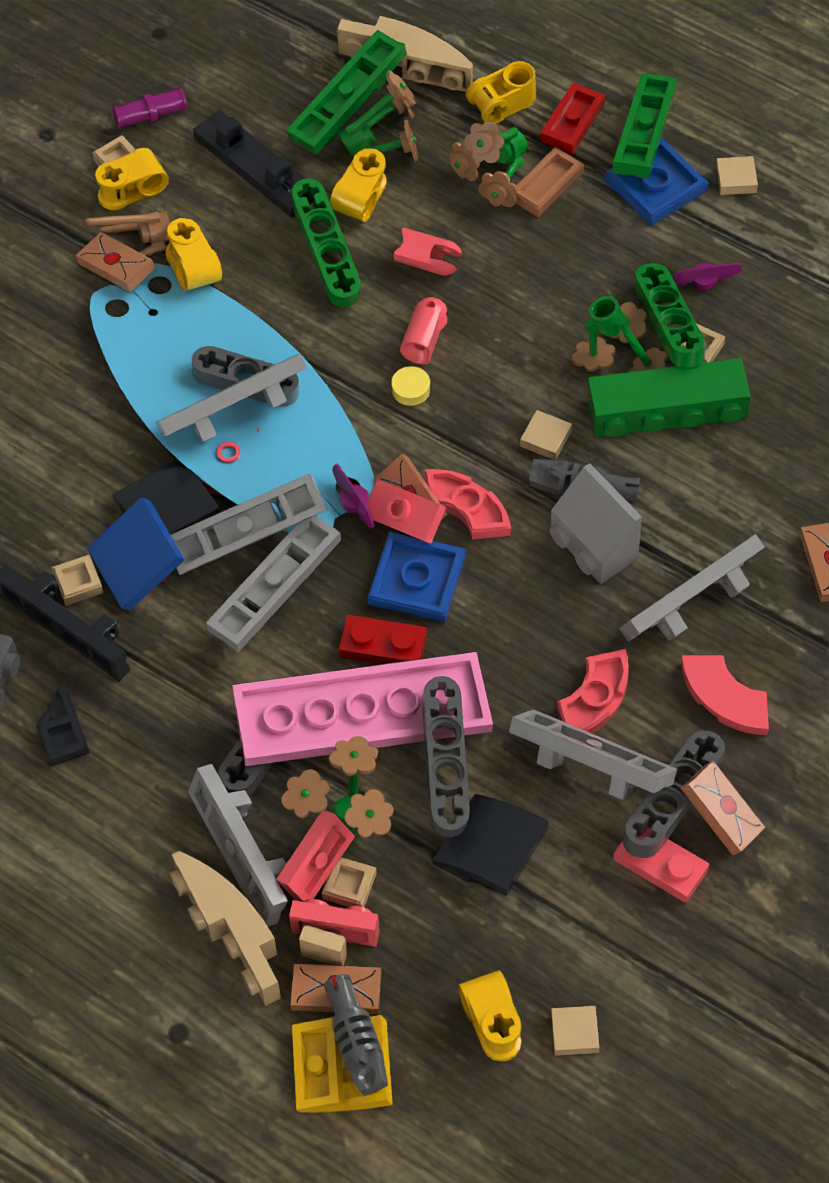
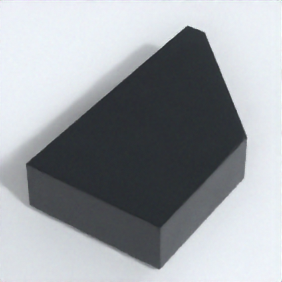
M66 684L60 685L47 712L43 713L36 726L50 767L90 753Z

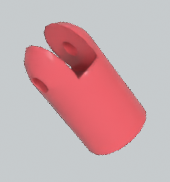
M408 228L402 229L403 243L394 251L393 258L395 262L442 276L454 274L458 270L454 265L443 261L445 255L458 258L463 256L461 249L456 243Z
M434 297L425 298L418 302L413 311L400 347L401 354L412 363L426 365L430 362L440 331L447 324V308L441 300Z

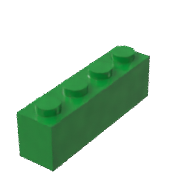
M742 358L706 362L692 368L674 366L588 377L587 403L594 437H619L626 433L657 432L665 428L681 426L691 428L705 423L720 421L731 423L748 417L751 395Z

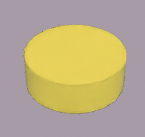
M413 366L398 370L392 378V394L399 403L408 406L424 402L430 394L428 374L421 368Z

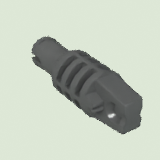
M534 459L530 470L529 486L562 496L583 467L588 464L584 465L566 460ZM593 466L626 501L636 503L640 478L605 473L606 469H602V466Z
M341 974L335 976L337 985H334L331 978L324 983L325 991L328 994L335 1014L331 1026L345 1067L358 1091L367 1096L388 1086L383 1052L369 1012L359 1006L350 975Z

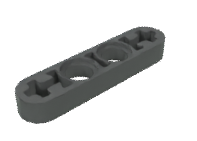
M438 676L428 681L422 698L429 818L431 827L436 833L444 837H454L464 831L470 813L462 697L460 687L455 680L445 676ZM437 690H444L445 696L450 697L445 708L446 715L438 716L439 700L435 698ZM439 727H447L455 733L456 740L451 745H440L433 739L432 733ZM443 766L452 767L458 773L459 779L452 785H443L436 779V770ZM453 796L452 812L460 816L456 817L454 824H447L446 817L439 815L444 813L445 797Z
M701 730L695 732L688 738L669 766L677 769L676 774L687 773L692 777L711 761H714L720 767L725 751L724 741L719 735L711 731ZM705 748L711 750L712 752L708 751L705 753L700 764L696 761L698 751L702 752ZM675 779L673 785L663 787L656 793L649 792L627 821L623 835V846L632 856L649 858L658 853L693 805L681 790L683 785L677 783ZM659 801H666L671 803L676 810L670 814H662L654 809L653 804ZM648 823L652 825L650 837L646 836L643 840L636 838V836L643 835L648 827Z

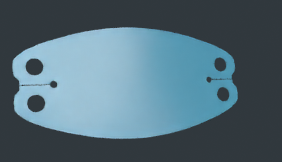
M154 263L156 269L131 292L117 285H109L92 294L90 314L94 331L109 368L122 392L154 436L188 469H191L194 474L209 486L239 505L311 473L328 510L317 515V517L332 527L335 518L347 512L340 503V494L336 491L335 486L337 482L332 471L335 464H339L348 478L357 480L360 486L367 490L370 497L375 481L373 480L372 468L350 420L331 390L303 356L302 358L307 368L296 373L299 378V394L294 403L288 406L270 408L268 403L246 397L215 412L212 416L209 415L217 435L205 442L199 440L192 425L170 435L162 436L156 421L221 391V389L201 384L194 379L192 374V356L199 348L214 346L272 364H277L291 356L300 354L279 333L250 310L210 285L188 291L182 290L172 267ZM165 277L170 280L172 287L167 293L155 294L149 290L148 283L152 278ZM120 299L129 305V310L124 316L112 317L106 313L105 306L111 300ZM150 309H156L158 314L150 316L148 312ZM209 363V365L204 368H209L214 363ZM241 371L235 377L242 381L254 374L249 371ZM224 442L236 443L240 448L239 459L233 463H225L219 460L217 457L219 445ZM225 448L221 451V455L226 458L233 457L236 454L233 448ZM272 503L278 520L280 521L281 514L276 505ZM296 525L289 527L283 531L290 533Z

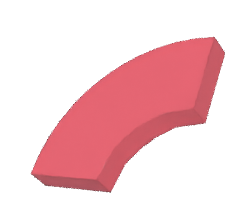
M440 469L424 470L425 482L439 503L446 507L445 511L458 517L467 526L472 540L511 536V525L507 512L492 491L488 492L473 482L471 477L461 473Z
M626 649L586 657V676L582 685L571 696L557 701L556 708L560 721L593 734L613 717L622 703L628 682L629 666Z
M682 655L683 677L689 692L698 705L704 706L718 718L720 723L730 728L755 735H768L767 692L753 690L737 682L727 670L723 655Z

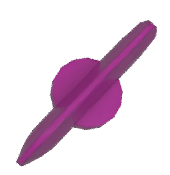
M701 263L693 268L676 272L672 275L675 284L686 286L687 283L693 282L697 289L709 290L717 283L718 279L731 278L740 273L742 266L741 263L715 266L709 263Z
M335 464L332 471L337 484L342 490L340 492V503L344 510L353 514L358 513L360 521H364L370 529L374 528L373 517L367 506L369 498L367 490L362 486L352 485L339 464Z

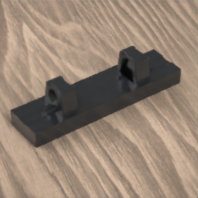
M220 109L206 121L193 128L195 140L289 217H295L291 203L292 188L297 181L305 178L292 168L291 163L282 156L278 157L248 133L239 121L234 117L227 116ZM308 193L302 195V197H306L309 205L314 202V198H310Z
M5 565L0 569V596L117 681L120 682L130 671L129 664L126 663V652L113 643V640L119 635L117 623L104 614L92 626H89L53 600L59 592L56 579L45 571L29 583Z

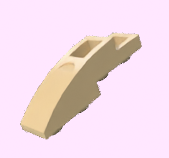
M379 16L376 26L344 19L340 21L337 29L339 54L353 57L369 38L379 30L406 47L407 55L397 65L402 67L403 79L464 92L473 83V64L453 46L425 30L383 16Z
M178 851L172 854L175 871L169 874L178 894L182 896L187 893L193 906L188 908V912L198 931L206 929L212 942L222 938L231 958L240 957L246 970L241 972V976L252 996L259 993L265 1006L281 999L278 981L267 962L268 959L278 955L275 938L263 918L248 899L217 871L183 852Z

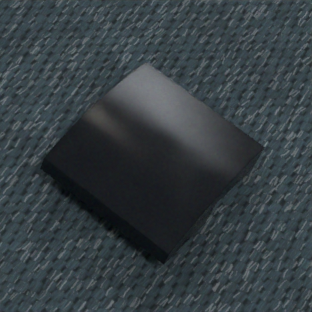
M178 459L112 494V498L123 514L141 497L149 499L170 535L219 514V506L194 472Z
M474 794L469 802V819L464 831L457 836L447 837L432 862L435 866L468 883L475 879L507 896L549 829V821L510 803Z

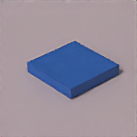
M661 138L649 179L633 175L612 173L613 168L605 172L604 181L650 226L708 191L709 182L663 138Z
M143 497L87 548L122 609L129 611L185 560L149 499Z
M389 531L367 597L368 605L445 623L466 558V549L434 541L430 544L412 536Z

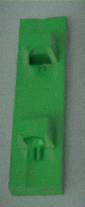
M377 30L287 128L288 138L317 155L329 141L333 142L338 137L341 127L374 91L378 92L385 85L386 73L389 70L393 71L407 55L405 45ZM323 112H325V113L331 115L332 118L329 119V118L325 117V115H324Z
M641 73L614 157L612 173L649 179L676 92L677 78Z

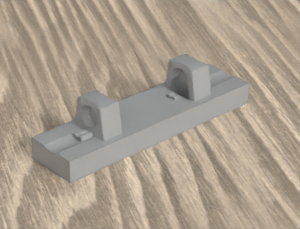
M301 354L291 356L156 421V424L162 436L170 435L192 425L199 440L205 442L217 435L209 415L212 416L215 412L261 391L270 408H275L287 402L279 383L306 369V364Z
M311 473L306 474L171 534L185 558L177 567L179 575L188 573L328 511ZM272 503L276 505L281 514L280 521L278 520Z
M317 516L298 523L206 622L207 631L239 652L341 541L340 532ZM247 602L259 610L256 613L248 608Z
M756 534L632 618L619 630L629 642L648 628H653L657 625L668 641L674 639L688 628L677 611L680 609V606L713 583L716 584L718 582L731 598L738 595L750 585L740 567L744 565L745 561L765 548V546Z
M533 709L512 717L509 733L540 745L537 764L553 769L558 765H562L566 756L612 776L609 795L624 800L629 796H633L637 787L656 793L663 787H669L674 783L677 772L676 768Z
M212 764L197 768L188 790L190 797L245 897L263 918L267 926L277 924L281 917L280 914L288 902L280 887L281 885L276 881L286 862L283 858L266 861L242 819L247 816L249 807L252 804L246 791L228 793Z

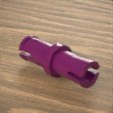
M178 87L153 96L150 93L143 94L139 100L112 106V115L117 128L122 129L125 126L146 120L149 123L156 122L160 116L187 110V101L183 89Z

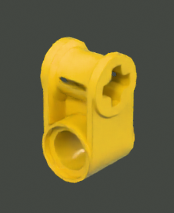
M513 62L505 68L475 80L468 87L466 98L469 103L476 105L481 111V118L484 123L491 121L497 124L506 117L527 109L536 101L535 70L529 63Z
M139 148L128 155L105 162L97 168L95 174L97 184L100 186L98 191L99 203L108 210H120L139 200L161 193L169 183L167 173L153 152L148 148ZM120 192V199H117V193Z
M371 148L363 149L354 156L345 174L336 183L331 194L330 204L334 211L362 222H366L370 218L375 204L387 185L386 176L383 173L386 161L380 151Z
M186 218L172 221L167 229L170 243L166 247L165 256L176 274L177 281L182 290L188 291L221 281L222 269L215 251L208 244L199 225L193 220Z
M497 970L458 984V992L469 1021L474 1026L485 1054L492 1060L500 1062L509 1061L514 1058L521 1047V1021L512 1002L511 994L502 972ZM497 1031H501L505 1037L502 1038Z

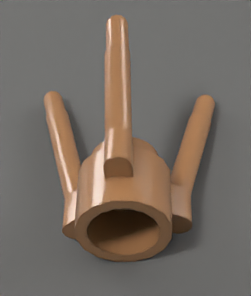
M166 211L143 215L87 218L85 220L86 225L89 226L113 225L101 227L99 231L104 234L138 230L142 243H150L149 247L139 252L147 257L153 253L165 251V242L169 241L167 229L170 220Z

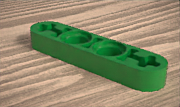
M308 178L297 181L292 188V208L327 298L335 306L342 308L350 307L359 300L361 282L325 189L320 182ZM308 193L310 198H314L313 210L310 211L308 200L306 197H302L303 194ZM316 221H322L327 223L330 229L326 233L318 234L310 229V225ZM333 251L340 254L342 260L336 264H328L323 261L321 256L326 252ZM342 274L343 284L346 288H350V292L344 293L341 288H338L337 276Z
M656 263L640 266L635 272V290L669 359L673 364L683 368H692L700 365L705 358L704 337L669 270L665 266ZM664 301H665V302H671V303H672V304H669V305H658V304H655V303H657V302H664ZM679 324L683 325L684 327L670 328L667 327V325Z

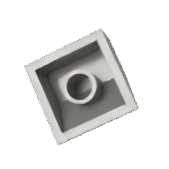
M589 463L583 467L552 508L550 534L559 547H566L575 556L577 565L586 575L591 574L600 584H603L638 559L642 516Z

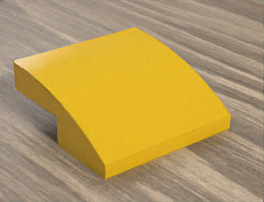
M382 1015L370 1018L383 1052L388 1086L367 1096L358 1091L344 1065L331 1026L333 1017L292 1025L296 1110L298 1112H338L393 1105L387 1020Z

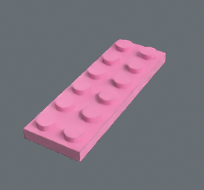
M477 652L232 685L245 766L330 755L335 751L336 742L340 740L348 742L355 736L364 737L367 739L369 746L375 748L424 741L423 692L428 681L438 676L449 677L455 680L460 687L464 736L492 732L493 722ZM437 690L435 698L439 700L438 716L446 715L445 708L450 697L445 696L444 690ZM439 727L432 733L434 740L456 737L455 733L447 727Z

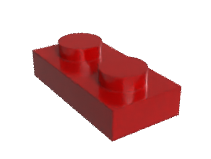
M572 83L540 132V142L557 147L573 155L605 105V95Z
M347 615L339 654L341 658L384 665L421 660L427 639V627Z

